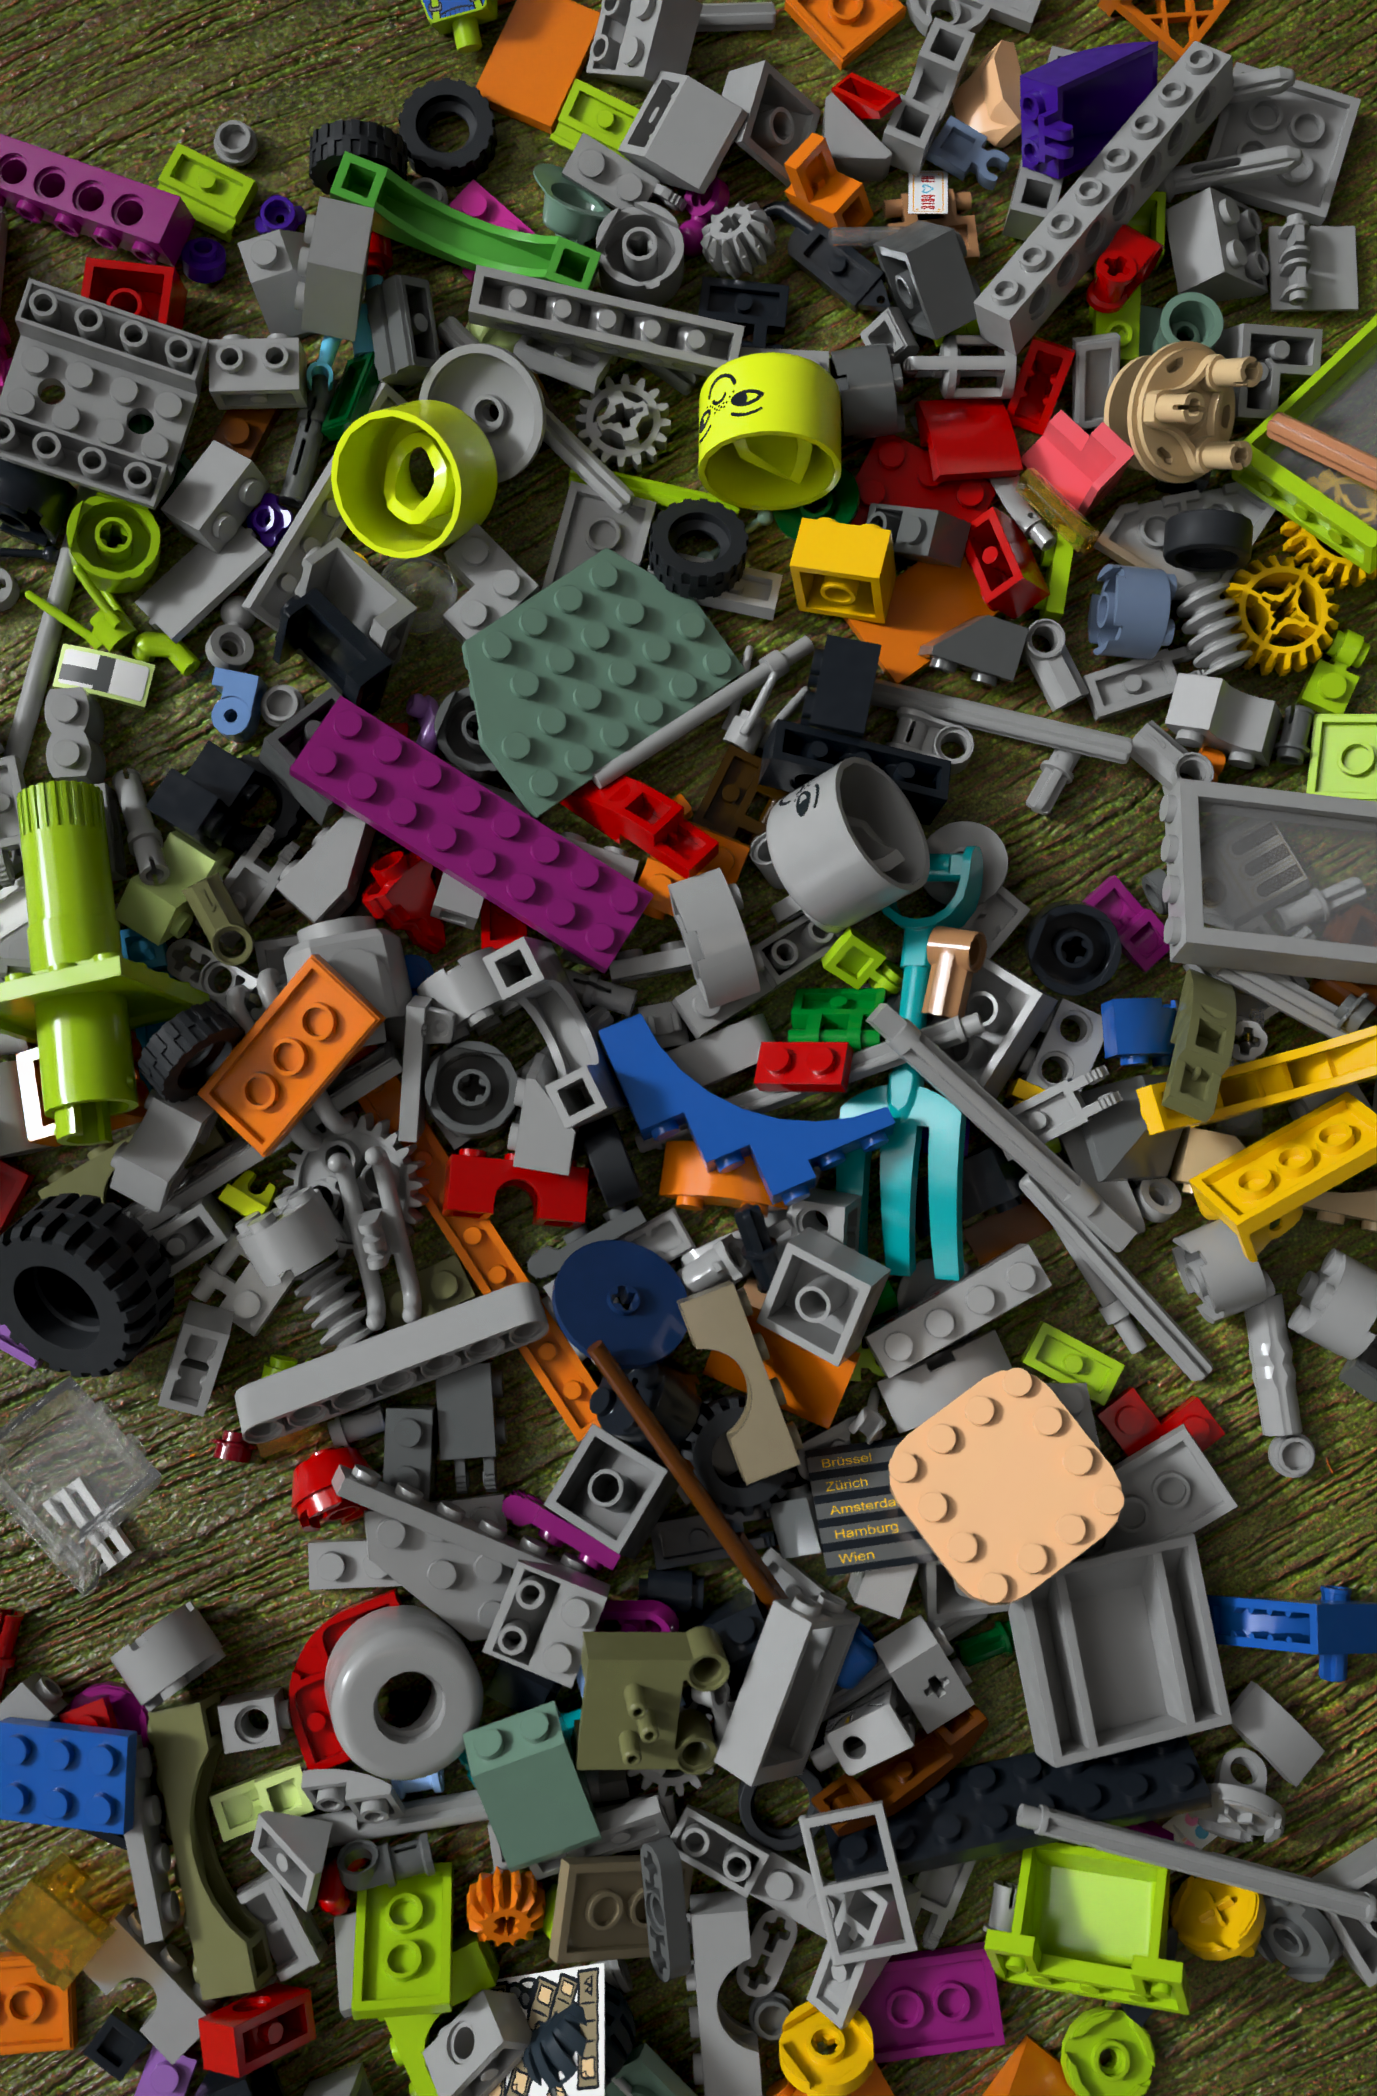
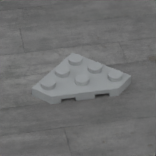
M1238 482L1224 484L1222 488L1203 491L1202 493H1199V490L1164 496L1162 500L1138 504V502L1123 504L1119 506L1093 547L1120 565L1163 569L1167 574H1175L1177 589L1206 578H1212L1214 582H1229L1238 568L1221 572H1196L1175 568L1166 563L1163 557L1166 522L1170 517L1181 512L1199 509H1218L1240 513L1252 521L1253 546L1276 509Z
M503 1493L444 1500L462 1508L466 1512L464 1516L478 1523L481 1522L482 1518H488L507 1529L506 1516H503L504 1513L501 1512L502 1500L504 1499ZM441 1500L432 1501L431 1503L438 1505ZM364 1510L368 1559L469 1641L487 1639L511 1580V1568L374 1510Z

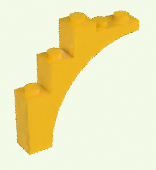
M1377 1025L1305 1047L1229 1067L1221 1077L1214 1114L1206 1123L1161 1105L1166 1082L1137 1089L1141 1115L1146 1122L1149 1135L1217 1123L1258 1109L1289 1103L1334 1088L1358 1084L1377 1078Z

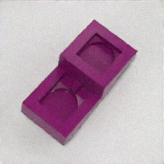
M1116 875L1109 876L1082 901L1096 907L1107 915L1118 932L1122 947L1121 953L1142 972L1149 970L1170 950V945L1164 942V924L1151 909H1144Z

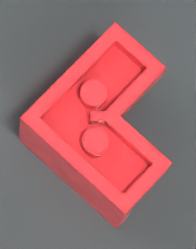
M1060 410L1049 421L1042 437L1021 457L1023 469L1056 500H1058L1051 491L1043 476L1086 517L1118 484L1135 454L1133 449L1104 422L1089 436L1064 411Z

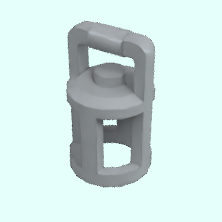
M946 335L941 344L939 356H910L901 365L903 378L939 379V389L944 399H1011L1015 388L1017 356L998 347L997 356H961V350L957 346L996 345L982 339L981 335ZM960 378H996V388H956V386L959 385Z

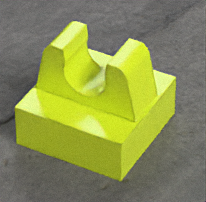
M247 1170L232 1185L228 1183L218 1199L225 1206L243 1217L259 1211L262 1215L270 1211L273 1200L277 1195V1188L269 1183L263 1193H251L250 1186L257 1175Z

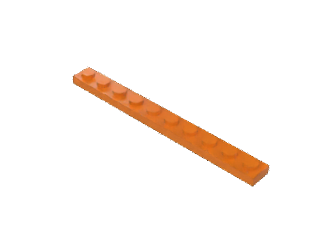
M376 1044L361 1047L344 1069L373 1052L379 1046ZM397 1075L358 1099L366 1114L373 1113L374 1126L382 1120H390L389 1134L399 1131L402 1082ZM425 1119V1130L417 1143L401 1141L403 1147L412 1144L418 1146L410 1157L412 1161H425L426 1165L417 1170L416 1173L417 1177L429 1179L430 1182L419 1188L418 1193L429 1198V1202L425 1206L483 1295L519 1282L532 1283L490 1218L488 1220L442 1216L446 1162L450 1156ZM542 1303L549 1324V1331L541 1339L519 1347L518 1350L579 1442L585 1437L592 1423L601 1427L597 1415L591 1412L589 1406L591 1396L599 1386L583 1361L580 1360L571 1347L558 1322L554 1321Z

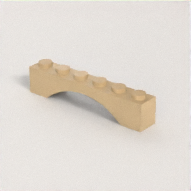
M1195 1127L1183 1128L1174 1155L1170 1181L1183 1184L1182 1192L1194 1195L1189 1179L1245 1149V1146L1234 1135ZM1377 1186L1347 1193L1326 1191L1303 1204V1209L1317 1212L1316 1220L1344 1225L1345 1218L1362 1221L1360 1229L1377 1233Z

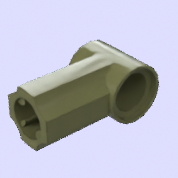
M219 872L183 889L182 892L211 944L212 953L216 959L225 965L233 966L246 961L254 948L255 937L253 931L246 925ZM228 931L240 933L245 938L246 949L239 954L226 952L221 946V936Z

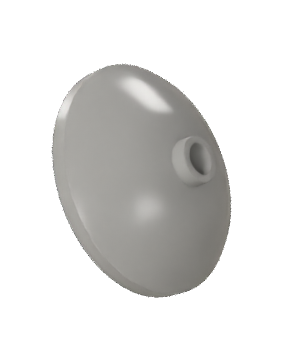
M473 343L448 351L430 368L423 381L419 400H436L451 404L464 411L479 425L486 435L495 456L498 483L509 480L525 470L537 455L546 429L544 397L534 374L528 366L516 355L502 347L486 343ZM492 404L499 411L497 420H494L489 412Z

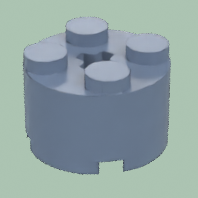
M1115 564L1105 565L1096 580L1104 582L1101 594H1092L1088 613L1089 643L1098 644L1093 653L1101 656L1150 660L1155 657L1161 646H1169L1174 637L1175 623L1173 619L1169 618L1171 601L1176 594L1177 578L1175 574H1167L1163 569Z

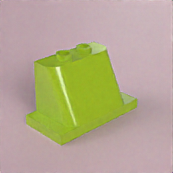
M1066 1841L1023 1849L1011 1933L987 1929L984 1949L999 1981L1190 2015L1192 1995L1184 1963L1166 1960L1170 1869Z

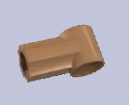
M936 926L932 930L927 943V959L931 965L921 1013L950 1019L957 1015L960 1018L964 1017L973 973H977L982 968L986 958L987 940L983 932L947 926Z

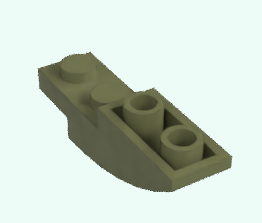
M1190 968L1185 975L1170 1041L1175 1044L1161 1105L1206 1123L1214 1114L1221 1077L1230 1067L1236 1031V997L1232 985Z

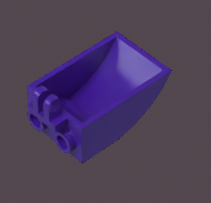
M1158 41L1122 43L1087 49L1060 57L1020 75L1022 166L1056 179H1061L1090 165L1157 86Z

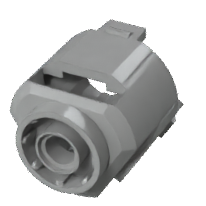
M371 916L337 918L319 922L297 932L299 943L292 946L283 958L287 976L286 985L312 954H319L386 1017L362 1047L393 1041L400 1051L404 1050L406 1006L413 998L401 938L388 929L377 928L375 918Z

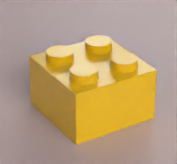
M827 517L818 519L802 518L789 565L799 611L885 624L897 577L892 531L883 529L875 524L859 526L839 523Z

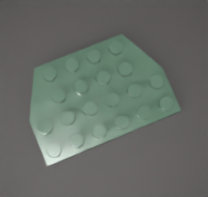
M607 547L464 641L461 647L465 668L468 670L470 679L469 690L471 701H474L479 727L477 733L480 747L534 819L539 818L594 778L593 772L697 706L746 671L693 597H688L687 599L680 597L678 593H671L665 589V585L661 581L659 582L655 575Z

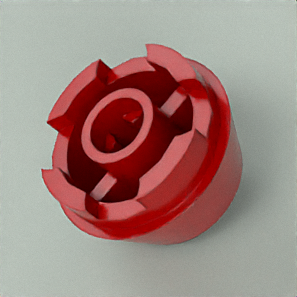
M326 1448L320 1450L294 1469L291 1513L298 1516L302 1530L307 1532L320 1531V1522L322 1521L333 1522L340 1520L341 1524L345 1525L364 1517V1510H369V1508L336 1495L331 1483L339 1464L352 1470L355 1464L373 1470L356 1448Z

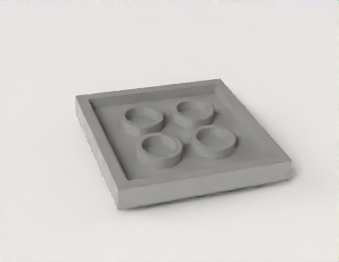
M1236 62L1233 68V75L1261 69ZM1296 80L1293 86L1281 94L1226 105L1218 115L1205 161L1283 145L1300 148L1303 152V161L1301 165L1289 173L1223 185L1213 189L1238 202L1287 217L1291 214L1302 213L1305 215V220L1310 224L1321 226L1329 209L1361 99Z

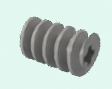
M1212 578L1198 580L1177 589L1173 601H1185L1176 609V614L1179 618H1191L1183 624L1181 629L1184 634H1198L1189 641L1187 646L1190 651H1203L1194 659L1193 664L1196 668H1209L1201 675L1215 677L1241 666L1244 661L1253 655L1252 650H1237L1236 647L1247 638L1246 633L1231 632V628L1241 621V617L1225 615V612L1236 604L1235 600L1220 599L1219 597L1223 591L1230 587L1229 582H1214Z
M343 1258L324 1262L292 1280H303L302 1284L294 1291L296 1298L311 1296L309 1302L303 1307V1311L305 1314L320 1313L311 1324L313 1330L328 1329V1332L320 1340V1344L322 1347L336 1345L337 1348L334 1351L366 1340L374 1332L368 1329L366 1324L361 1323V1320L367 1314V1306L353 1308L352 1306L361 1295L360 1290L348 1292L344 1290V1287L352 1280V1275L337 1276L335 1273L344 1263Z

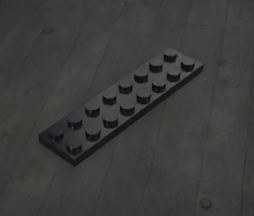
M1185 1735L1054 1768L1037 1756L1035 1752L954 1769L921 1797L888 1817L887 1821L902 1877L1063 1841L1044 1835H1036L1034 1830L1018 1826L1016 1818L1021 1803L1034 1807L1045 1805L1048 1808L1082 1816L1096 1822L1100 1821L1119 1827H1126L1211 1808L1212 1799L1201 1769ZM829 1824L824 1825L836 1882L888 1871L877 1824L843 1836H838Z

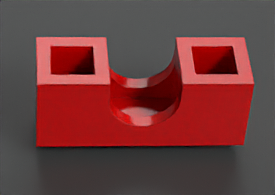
M460 1149L459 1155L452 1154L446 1162L442 1216L488 1220L494 1212V1201L497 1191L505 1187H516L526 1192L532 1201V1225L578 1229L585 1223L589 1168L577 1167V1161L575 1160L572 1162L569 1176L513 1167L515 1153L505 1154L504 1159L487 1158V1152L483 1150Z

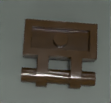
M730 744L692 822L732 839L735 838L738 830L750 836L746 844L751 846L758 836L766 832L767 820L773 806L791 792L758 785L762 759ZM756 795L767 800L758 821L746 815Z

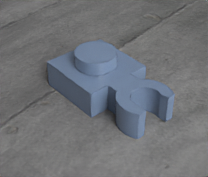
M950 115L929 148L926 160L962 181L970 171L976 175L978 183L983 188L993 190L998 177L990 173L987 168L994 166L1005 172L1010 158L1000 150H985L984 147L988 137Z

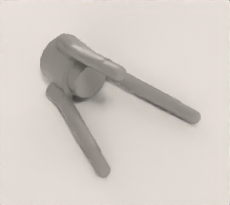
M751 645L746 646L741 661L746 671L740 674L737 679L749 672L754 648ZM772 671L750 712L742 710L740 716H738L742 698L730 705L728 715L721 727L722 730L726 731L722 740L729 746L732 744L753 755L757 748L763 750L777 719L786 721L806 697V692H810V689L807 686L802 687L764 730L763 727L766 721L759 717L779 676L778 672Z

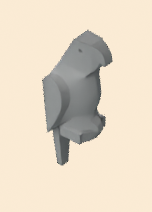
M788 1217L768 1226L767 1229L771 1237L778 1239L794 1225ZM739 1230L704 1244L680 1258L682 1268L676 1273L681 1279L688 1296L727 1281L735 1285L752 1271L749 1260L744 1259L741 1253L744 1244Z

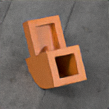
M812 132L784 163L791 185L784 192L790 203L796 205L817 223L821 222L847 244L874 216L863 183L837 172L825 137Z

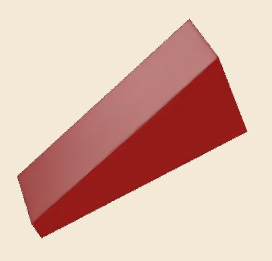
M852 72L831 88L832 93L858 119H881L902 102L899 94Z

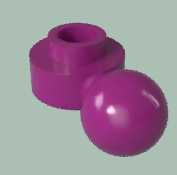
M717 176L708 186L705 194L689 190L685 192L686 210L692 215L690 220L684 222L679 227L684 240V255L697 257L703 254V247L700 243L703 239L701 229L711 222V215H719L724 211L725 205L728 206L730 198L729 187Z

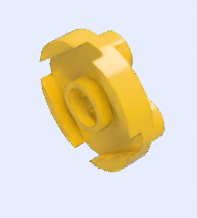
M809 2001L796 2007L785 2018L782 2025V2034L779 2039V2061L785 2077L795 2088L806 2093L807 2096H845L854 2092L867 2080L874 2070L873 2032L867 2019L857 2010L848 2026L840 2029ZM823 2041L827 2046L835 2043L837 2047L835 2048V2053L822 2055L818 2053L817 2044Z

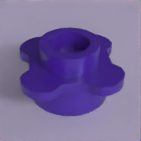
M272 195L262 204L260 216L255 219V228L262 235L278 229L296 231L297 227L306 221V213L301 206H293L289 199L280 195ZM283 217L284 222L278 223L277 219Z
M267 493L263 495L261 505L247 516L246 523L248 528H251L260 535L262 545L271 548L276 546L278 541H281L293 522V514L288 508L279 504L277 495Z

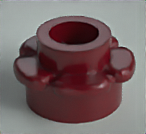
M224 1430L222 1439L214 1438L212 1440V1443H216L214 1458L250 1463L252 1451L258 1450L257 1445L244 1441L242 1433Z

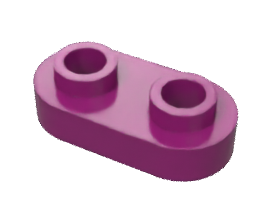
M609 1600L604 1605L594 1632H678L679 1620L669 1606L659 1601Z

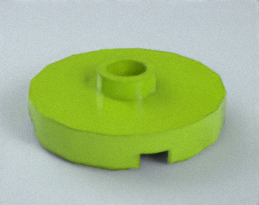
M1098 2006L1078 2016L1070 2024L1062 2041L1061 2049L1063 2073L1067 2084L1077 2096H1144L1147 2093L1152 2082L1150 2076L1152 2074V2066L1155 2068L1156 2054L1151 2037L1143 2026L1141 2028L1125 2012L1114 2007ZM1105 2049H1110V2060L1106 2064L1101 2065V2053Z

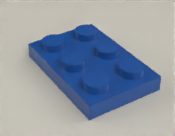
M15 1717L1 1720L0 1819L121 1835L133 1829L137 1731Z

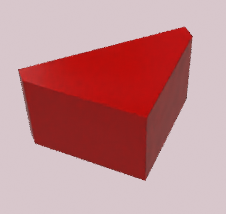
M1033 336L1020 369L1013 396L1006 409L1012 425L1043 435L1076 350Z

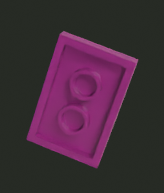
M985 1942L937 1948L934 1951L924 1950L896 1954L890 1957L858 2008V2011L869 2022L873 2032L874 2060L876 2063L1005 2045L996 1976L984 1949Z

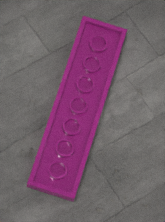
M341 695L289 768V775L602 973L607 971L654 896L635 882Z

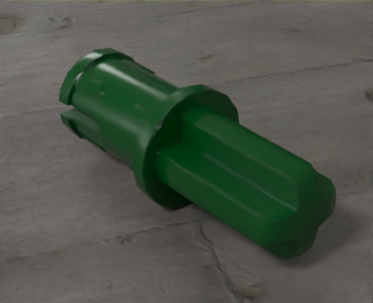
M997 1620L993 1622V1629L957 1642L956 1651L963 1666L970 1667L1003 1653L1007 1658L1012 1657L1015 1646L1010 1620L1004 1623Z

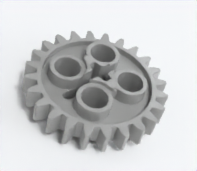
M355 1111L343 1114V1116H347L353 1121L352 1131L345 1135L332 1132L323 1123L310 1129L311 1133H317L322 1137V1146L316 1151L297 1149L289 1152L288 1157L297 1166L283 1171L284 1175L294 1179V1184L284 1188L283 1193L296 1186L301 1190L310 1185L313 1189H319L321 1194L323 1186L331 1191L333 1204L331 1205L328 1202L327 1204L347 1236L346 1241H336L339 1245L338 1257L343 1259L350 1256L352 1252H354L356 1258L345 1211L343 1221L339 1219L344 1205L336 1173L330 1171L327 1164L329 1157L340 1151V1146L345 1147L350 1153L351 1163L355 1175L358 1177L357 1183L363 1208L367 1210L382 1208L373 1168L369 1164L366 1165L365 1152L368 1148L375 1145L381 1146L387 1152L393 1170L408 1237L415 1233L410 1224H416L424 1218L415 1207L429 1202V1198L418 1193L419 1188L430 1183L429 1179L417 1177L416 1173L426 1163L420 1160L412 1161L410 1157L418 1146L412 1144L403 1147L401 1141H398L399 1131L389 1134V1119L382 1120L374 1126L373 1113L362 1115L359 1121Z

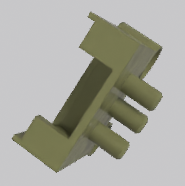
M699 1626L687 1632H583L581 1665L585 1680L581 1718L580 1720H574L573 1734L571 1736L576 1770L680 1769L690 1775L704 1774L711 1770L716 1764L714 1760L718 1748L707 1715L696 1709H687L681 1712L679 1710L683 1680H688L691 1687L703 1692L714 1691L722 1687L728 1680L730 1674L729 1663L717 1631L711 1627Z

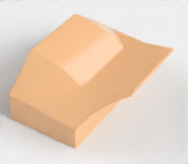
M1001 40L976 65L971 76L957 88L952 100L956 119L987 136V141L993 146L1001 148L1006 147L1022 134L1020 108V75L1022 74L1013 42Z

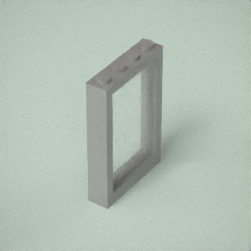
M1179 778L1170 793L1163 796L1159 809L1160 821L1165 822V837L1161 845V860L1167 863V876L1163 883L1162 899L1165 903H1168V918L1164 926V942L1170 945V962L1377 985V802Z

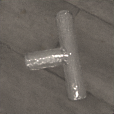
M907 226L832 227L829 231V243L831 246H854L857 250H863L872 247L873 244Z

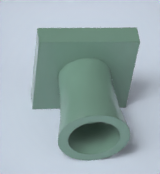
M1185 292L1176 295L1167 302L1163 309L1141 305L1139 357L1153 355L1160 348L1180 341L1198 342L1215 352V343L1222 334L1224 324L1220 308L1211 298L1197 292Z

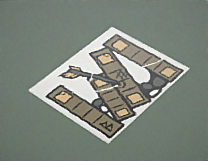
M605 1963L498 1979L496 1986L489 1990L516 1994L531 2032L540 2027L539 2023L549 2020L556 2011H558V2014L573 2003L583 2007L587 2026L580 2023V2034L587 2040L583 2059L575 2051L572 2059L578 2070L563 2085L548 2089L542 2078L541 2087L529 2077L527 2068L525 2067L524 2069L523 2062L521 2061L488 2096H605ZM561 2071L558 2072L560 2080L565 2078Z

